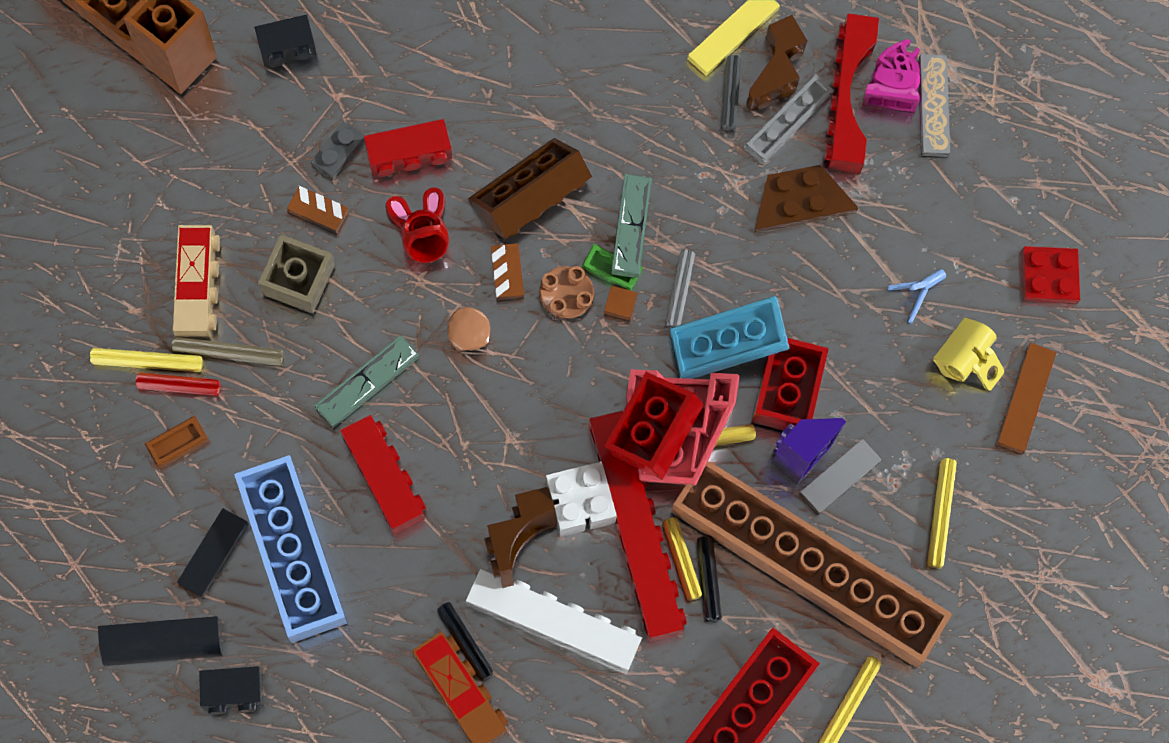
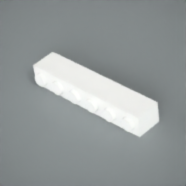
M488 568L487 572L482 569L479 570L466 599L467 607L627 675L642 639L637 636L638 632L624 625L621 626V629L610 624V619L599 614H595L594 617L583 613L584 609L576 604L568 603L566 606L556 601L557 597L548 592L541 591L540 594L533 592L528 584L519 580H514V586L502 588L500 577L494 578L492 569Z

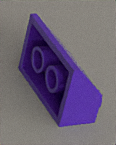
M843 418L802 419L796 426L788 425L780 435L781 438L776 443L777 446L772 451L775 456L771 463L795 484H798L832 447L846 421Z

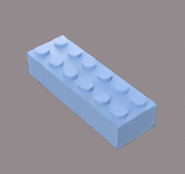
M290 455L234 474L290 642L294 643L347 624Z

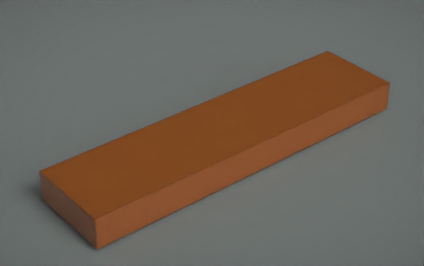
M1031 342L1028 345L996 445L1022 455L1025 453L1057 353L1056 351Z

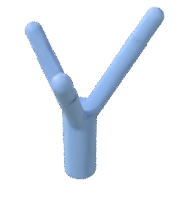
M939 269L921 281L889 285L887 287L889 291L910 288L912 291L922 289L908 318L909 323L913 322L928 289L945 279L946 273L944 270Z

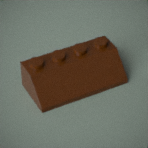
M553 138L473 194L468 200L490 228L506 239L517 234L520 228L528 222L538 219L542 212L549 207L559 204L570 192L583 187L585 182L592 178V175L579 150Z

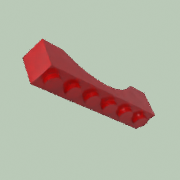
M847 13L845 22L839 24L837 38L842 39L841 47L837 46L835 62L839 63V70L834 71L832 86L837 87L836 95H832L830 102V111H834V117L829 119L827 135L831 136V144L826 145L824 160H829L828 170L860 174L864 166L867 139L860 130L853 115L851 82L854 73L862 62L873 53L878 35V17Z

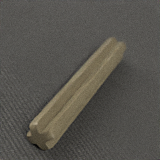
M174 337L172 341V351L176 354L276 366L282 365L284 353L281 349Z

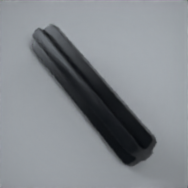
M702 536L697 539L705 617L707 621L712 622L722 619L716 560L712 537Z
M450 602L444 603L437 609V613L473 667L479 680L484 681L493 675L491 666Z

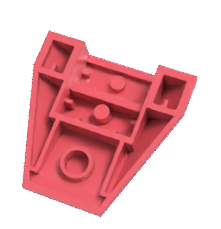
M631 369L626 395L627 404L645 372H649L695 393L704 405L663 480L638 469L640 480L642 482L696 485L736 404L739 375L711 373L710 380L664 378L656 370Z

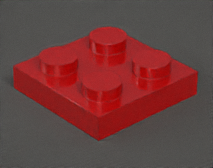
M1024 246L1021 250L1023 301L1078 304L1080 301L1078 249Z

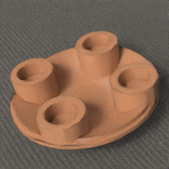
M562 266L552 269L543 276L539 287V296L543 306L551 314L560 318H575L584 314L592 305L594 287L590 278L581 267Z

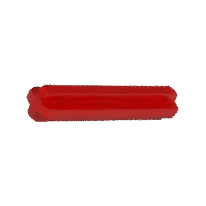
M138 373L135 381L138 389L218 396L221 388L220 381L217 379Z

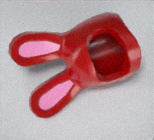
M432 187L427 189L423 194V210H417L413 213L402 197L393 196L386 202L387 215L401 228L404 251L414 261L421 263L433 262L440 259L448 249L450 239L446 225L441 219L445 206V196L439 188Z

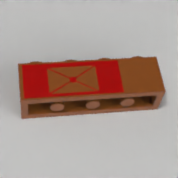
M441 631L413 649V656L470 743H493L507 734L505 725L508 724V721L500 709L494 711L488 702L492 697L484 684L478 686L472 676L476 673L469 661L466 659L462 662L456 652L460 648L451 635L446 637Z

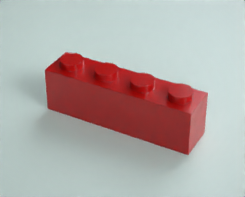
M369 415L341 429L342 438L393 535L425 520L423 511L426 510V506L419 494L413 495L409 487L413 485V482L407 470L401 471L396 463L400 460V457L393 445L387 446L384 440L387 433L381 421L375 422L372 415Z

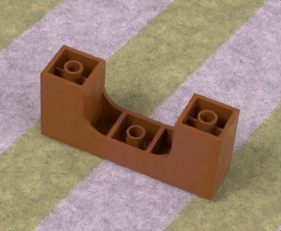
M62 0L179 94H182L217 58L204 12L189 0Z

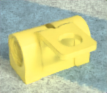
M965 317L933 358L943 376L964 382L970 373L973 372L977 374L984 388L989 391L992 390L1004 374V368L994 351L990 348L997 339L994 331L981 322ZM991 366H994V375L990 380H988V370Z

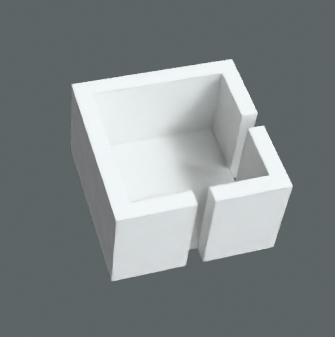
M602 461L546 475L545 484L546 487H549L555 507L557 529L560 537L584 532L586 526L585 519L590 518V530L615 524L617 515Z

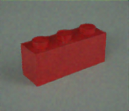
M444 119L364 136L372 176H389L394 171L404 169L413 171L422 165H441L446 163L447 160L452 159V150Z

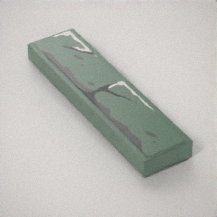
M625 174L611 270L613 275L639 278L652 178Z
M400 335L314 405L315 409L334 429L419 359V354Z

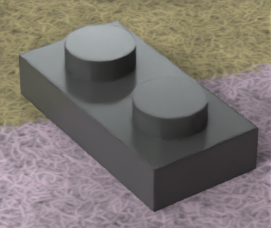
M343 121L311 160V165L334 180L365 142V135Z

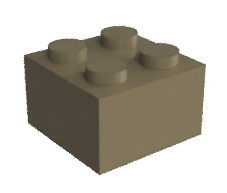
M280 234L258 282L261 294L313 314L335 266L333 255L330 252Z

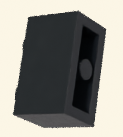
M307 14L254 27L264 67H277L288 61L296 59L302 61L317 55Z
M259 666L199 671L200 707L203 710H208V714H225L226 709L238 708V712H254L256 707L264 706L263 671Z

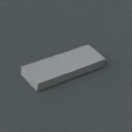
M862 439L800 492V496L819 515L878 465L882 459Z

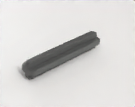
M729 55L726 60L722 129L725 131H734L737 126L741 57L738 55Z

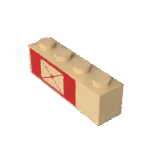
M178 225L173 332L176 337L211 340V331H216L217 320L216 314H212V307L218 301L217 287H213L214 278L219 276L218 261H215V252L220 250V237L215 235L212 225Z

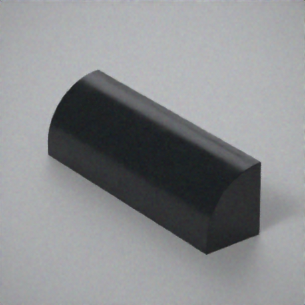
M218 616L98 626L99 650L104 666L223 656L222 624Z

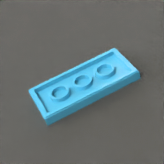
M776 296L670 329L680 378H697L790 349Z

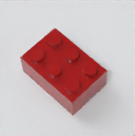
M787 338L790 349L768 355L751 422L785 430L790 424L796 426L802 419H813L829 348Z
M645 372L604 447L615 458L663 480L704 405L695 393L649 372Z

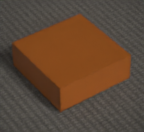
M611 286L604 314L630 321L638 293Z

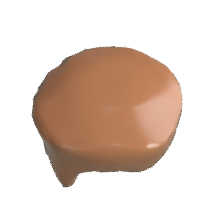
M463 307L451 315L447 326L450 343L458 352L477 350L489 342L490 323L483 312L472 307Z

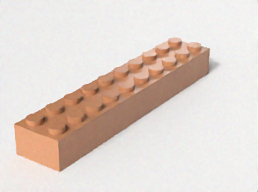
M707 461L697 484H686L673 504L672 514L705 535L711 536L719 544L915 668L924 663L952 616L951 612L710 461Z

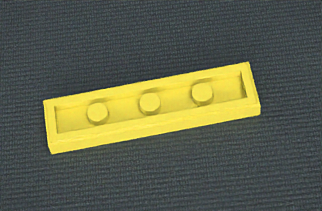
M748 0L688 55L687 59L707 77L727 56L733 53L779 10L780 5L775 0Z

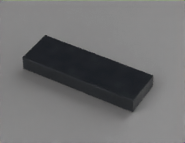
M222 508L178 579L177 584L204 598L249 523Z

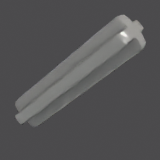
M682 250L680 253L666 319V326L669 328L681 325L695 258L693 251Z

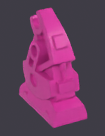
M909 39L890 46L878 57L875 65L876 70L873 71L871 77V84H867L864 92L863 106L915 113L920 100L919 93L917 92L920 84V68L916 61L920 49L916 47L914 52H907L905 49L909 48L911 44Z

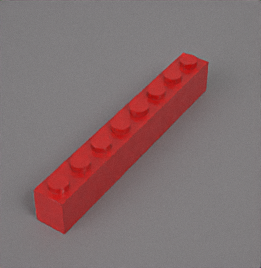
M622 410L590 418L589 430L598 462L602 461L617 515L615 525L647 641L650 643L681 635L684 630L683 626L687 625L683 608L678 609L675 598L679 597L675 580L670 581L667 571L671 570V563L668 553H662L660 543L664 540L660 526H655L652 515H656L652 498L647 499L645 488H648V482L640 480L638 468L615 458L604 447L623 413Z

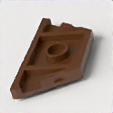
M821 165L770 174L766 179L755 225V233L856 214L858 207Z

